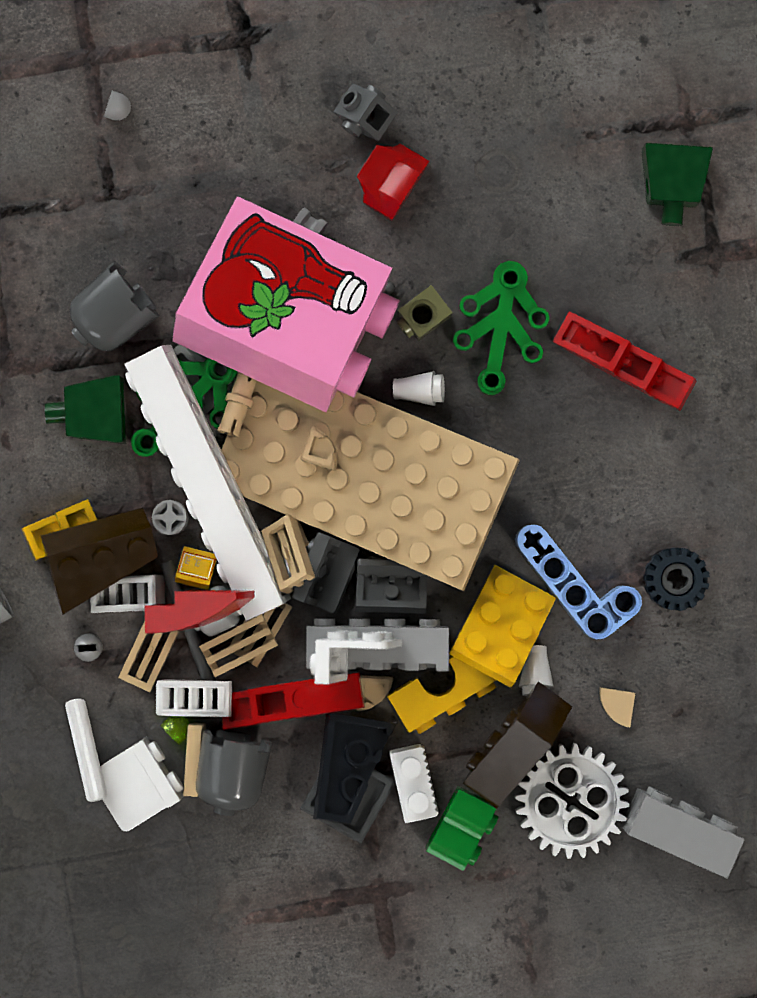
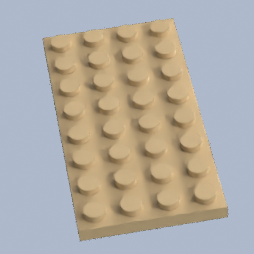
M257 381L251 397L253 405L251 409H247L239 438L227 435L221 449L243 497L285 515L289 514L294 519L464 591L520 460L358 392L353 398L337 390L327 412H324ZM311 426L321 430L333 442L337 452L336 471L300 460Z

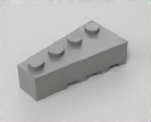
M316 618L314 619V625H307L306 669H310L311 655L315 653L316 639L327 638V632L349 630L358 631V638H362V633H371L373 631L393 632V639H402V646L390 649L348 648V669L363 667V669L367 670L398 668L401 670L420 671L427 668H436V671H449V627L440 626V619H419V626H405V619H384V625H370V619H349V625H335V619Z

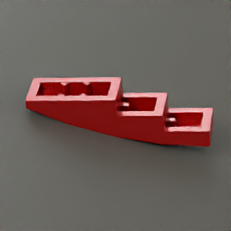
M570 311L552 341L582 360L678 411H681L697 382L694 377L664 363L662 359L632 345L630 341Z

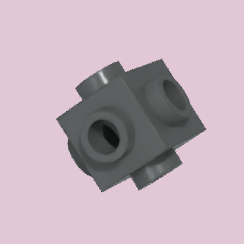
M354 83L344 93L340 103L333 111L344 121L341 127L357 138L360 134H363L377 141L380 140L398 113L384 100L386 96L377 88L371 85L363 88Z

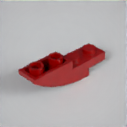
M360 673L348 674L347 680L331 684H315V679L232 692L231 717H222L223 730L365 708Z

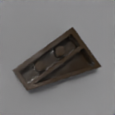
M143 507L41 535L55 594L63 615L158 557L152 528Z
M538 681L517 709L513 708L501 724V730L498 732L495 729L483 745L486 748L483 753L477 750L466 765L470 772L463 784L498 808L553 745L573 706Z

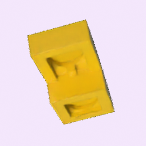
M87 499L58 511L52 516L23 527L21 530L35 561L46 557L41 535L97 520Z

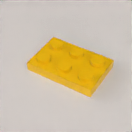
M494 565L449 655L511 688L523 668L556 597Z

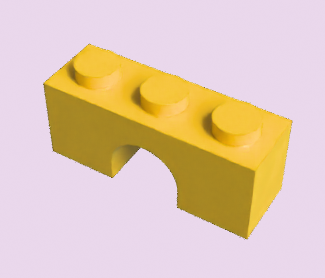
M450 656L449 663L454 670L455 678L453 685L446 692L440 694L431 693L422 686L418 677H415L387 694V697L408 732L410 733L416 729L418 734L434 726L436 724L434 718L446 711L448 716L464 708L466 706L464 700L476 693L478 698L494 690L496 688L494 683L496 680Z

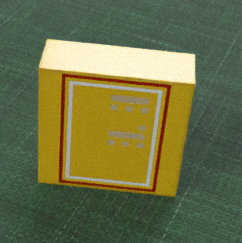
M184 546L175 575V582L208 590L217 563L215 554Z

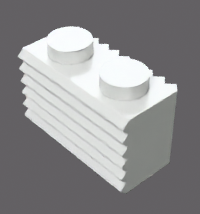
M421 744L389 751L405 823L433 818L439 813L432 780H430L431 775L427 766L428 761L424 752L425 748Z

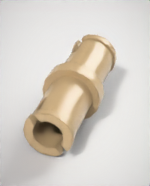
M240 372L237 373L231 393H227L225 397L227 405L220 426L217 429L218 432L222 434L226 432L228 436L239 438L247 409H251L253 405L251 397L257 380Z

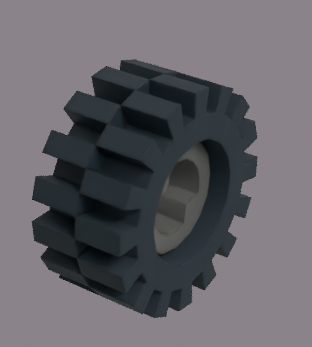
M668 548L655 554L652 560L647 563L645 567L646 573L643 574V581H645L646 585L644 588L650 595V599L660 607L669 610L682 611L696 606V603L705 597L704 593L709 588V583L707 582L710 576L709 571H706L705 566L707 565L704 560H701L695 552L685 548ZM679 569L680 575L686 577V582L679 589H673V583L667 581V576L671 570Z

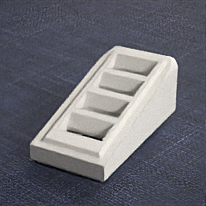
M164 575L124 577L109 586V605H104V590L90 598L91 613L145 611V605L166 604ZM133 583H137V604H133ZM118 584H122L123 605H119Z
M165 679L158 680L156 683V714L158 716L231 717L232 681ZM185 688H189L188 708H185ZM199 688H203V708H199ZM213 688H218L217 709H213Z

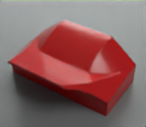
M401 143L394 147L376 145L357 175L364 192L363 204L392 222L430 161Z

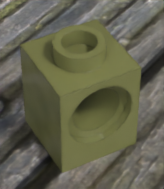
M430 285L398 310V315L401 319L397 321V324L408 338L414 335L420 341L449 319L453 312L434 287ZM417 307L428 308L432 313L431 321L427 324L416 323L412 317L414 309Z

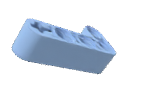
M526 525L517 532L515 545L518 551L586 636L594 639H604L639 612L642 598L635 588L629 586H617L599 599L541 526ZM527 531L530 534H539L540 538L537 540V544L542 550H546L548 546L552 549V552L542 555L537 563L533 559L534 556L539 555L537 550L532 546L525 548L523 545L527 540L524 535ZM550 558H557L562 563V573L556 578L548 577L544 571V565ZM577 585L582 588L584 599L580 604L573 606L568 603L566 592L570 587ZM626 591L631 594L633 604L629 610L622 612L617 608L615 600L619 593ZM595 613L603 615L606 622L605 628L599 633H593L588 628V620Z

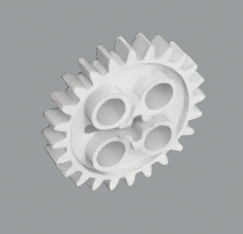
M573 743L571 751L566 753L563 745L558 744V754L553 755L548 750L545 753L546 760H539L536 763L537 767L535 770L531 769L528 772V781L521 780L518 784L525 789V792L515 794L514 798L524 802V805L518 807L515 811L516 814L527 815V818L520 825L522 828L533 827L528 838L533 840L540 836L539 848L541 850L550 843L552 844L553 856H556L560 849L563 848L567 859H571L573 849H578L581 857L585 858L586 847L590 846L594 852L599 853L597 842L602 840L605 844L610 845L611 841L607 834L609 832L621 833L614 824L616 821L627 820L623 814L619 813V809L629 807L630 804L627 801L620 799V796L629 791L627 787L617 786L624 778L621 773L611 774L616 764L613 761L606 765L602 764L605 758L604 753L600 752L595 758H592L591 746H587L581 754L576 743ZM565 767H571L576 772L575 781L569 785H562L558 782L559 771ZM551 782L569 796L578 793L576 798L579 802L596 812L598 818L592 819L574 805L569 806L567 809L565 800L546 788L545 784ZM594 787H601L605 791L604 800L597 805L588 803V792ZM544 797L556 799V809L550 814H542L538 810V804ZM575 816L583 817L586 821L584 830L578 834L568 831V822Z

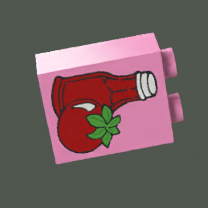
M237 196L176 312L172 341L327 412L337 390L354 398L365 377L372 359L356 352L365 332L383 339L400 302V300L384 293L392 267Z

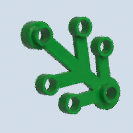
M515 261L501 263L494 271L491 284L475 295L463 297L459 304L460 312L464 316L473 317L478 314L483 304L500 295L498 309L469 329L457 331L453 337L455 348L459 351H467L471 349L476 340L494 329L487 368L481 371L477 379L479 390L488 396L499 394L505 386L506 380L501 372L508 332L521 349V355L525 362L535 364L543 356L541 345L531 340L512 312L514 297L528 314V323L533 329L540 330L545 328L549 322V314L545 309L538 307L525 288L528 282L527 272L521 264ZM508 272H513L517 276L516 283L507 284L504 280V275ZM465 301H474L477 306L474 312L465 311L463 308ZM539 312L544 315L545 322L542 325H536L532 321L534 313ZM461 334H466L470 338V344L466 347H462L457 343V337ZM528 347H535L538 350L539 355L536 359H529L526 356V349ZM495 375L498 378V385L488 387L485 383L486 376Z
M206 358L204 362L181 361L178 359L185 375L202 376L191 386L202 411L203 396L213 387L214 410L211 412L209 420L211 425L218 429L220 424L216 422L215 416L217 412L224 413L227 405L225 397L228 393V384L235 380L238 371L227 367L226 373L219 375L215 370L218 362ZM136 391L138 399L142 402L138 392ZM154 426L140 429L134 433L131 439V446L139 456L148 457L159 451L156 443L158 434ZM145 435L153 438L154 444L151 448H147L143 444V437Z

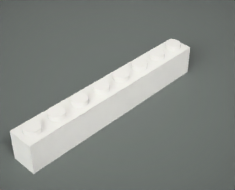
M171 344L161 345L125 363L124 365L128 371L125 374L126 380L134 392H138L143 402L141 405L142 414L148 423L153 424L158 434L156 443L163 455H168L173 466L171 469L172 477L180 488L183 487L188 497V500H186L188 511L194 519H198L203 529L201 533L202 540L209 551H213L218 561L216 568L220 578L224 583L228 582L231 590H249L255 593V598L237 610V613L239 615L243 614L245 620L248 621L291 599L290 595L279 591L265 542Z

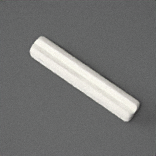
M81 698L73 699L66 702V712L86 799L90 802H95L106 798L107 793L86 702Z

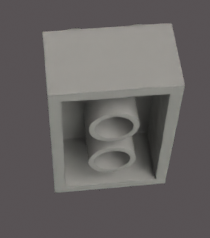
M648 786L647 791L637 788L625 815L627 820L621 824L625 832L636 839L728 879L745 840L736 833L738 827L714 814L711 820L704 817L705 812L701 811L700 808L681 800L679 806L671 803L673 798L669 797L668 794L651 786Z

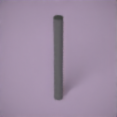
M173 560L160 564L175 604V591L184 590L181 583L175 582L177 570ZM194 628L183 630L201 680L216 681L199 647L203 644L199 631H196ZM213 688V694L218 693V688Z

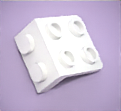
M339 630L337 632H327V638L315 640V653L311 655L310 671L312 675H315V684H331L347 680L348 648L390 649L401 647L402 639H393V632L385 631L362 633V638H358V631Z
M147 737L100 766L107 793L106 798L102 800L123 831H130L183 798L181 790L184 789L182 782L174 771L169 773L162 762L165 759L162 750L155 741L150 742Z

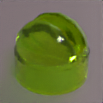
M170 716L160 726L180 745L187 738L188 725L190 723L184 716Z

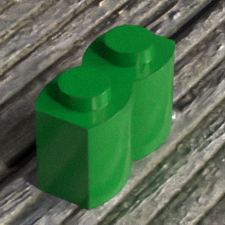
M457 786L425 846L426 852L464 871L467 864L473 866L482 850V847L478 845L484 833L490 835L497 823L499 816L494 814L496 807L485 799Z

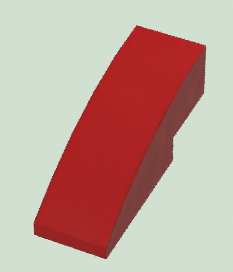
M249 590L175 591V604L145 605V634L183 631L208 625L242 608L255 598V593Z

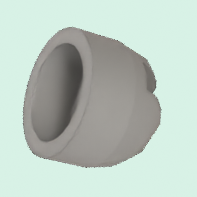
M112 90L103 117L116 121L122 120L129 115L131 103L125 95Z
M83 634L74 643L75 655L82 661L90 662L96 660L103 651L102 641L95 634ZM96 644V651H79V645Z

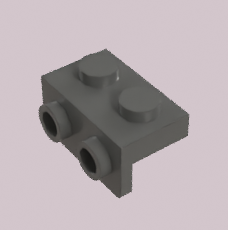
M318 532L316 538H313L307 547L315 578L310 581L305 579L303 581L304 585L300 587L294 586L292 598L335 614L340 607L357 560L360 557L361 549Z
M369 556L365 559L357 560L356 612L426 614L427 575L395 561L385 560L380 556Z

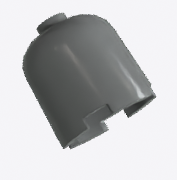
M116 262L110 264L78 293L71 302L70 318L75 325L71 332L83 346L90 343L96 349L113 351L159 317V314L154 311L157 308L147 293L138 283L132 287L123 278L127 271Z
M218 729L216 736L212 735L209 730L203 731L196 777V792L206 804L214 806V813L234 816L235 810L249 809L258 802L272 748L271 741L262 739L261 744L250 742L251 734Z

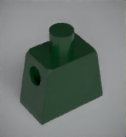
M645 143L642 148V164L646 201L649 205L663 206L662 225L682 226L684 207L695 208L700 203L713 147Z
M120 375L65 386L64 402L45 403L46 424L65 423L66 436L70 438L126 444L124 378Z

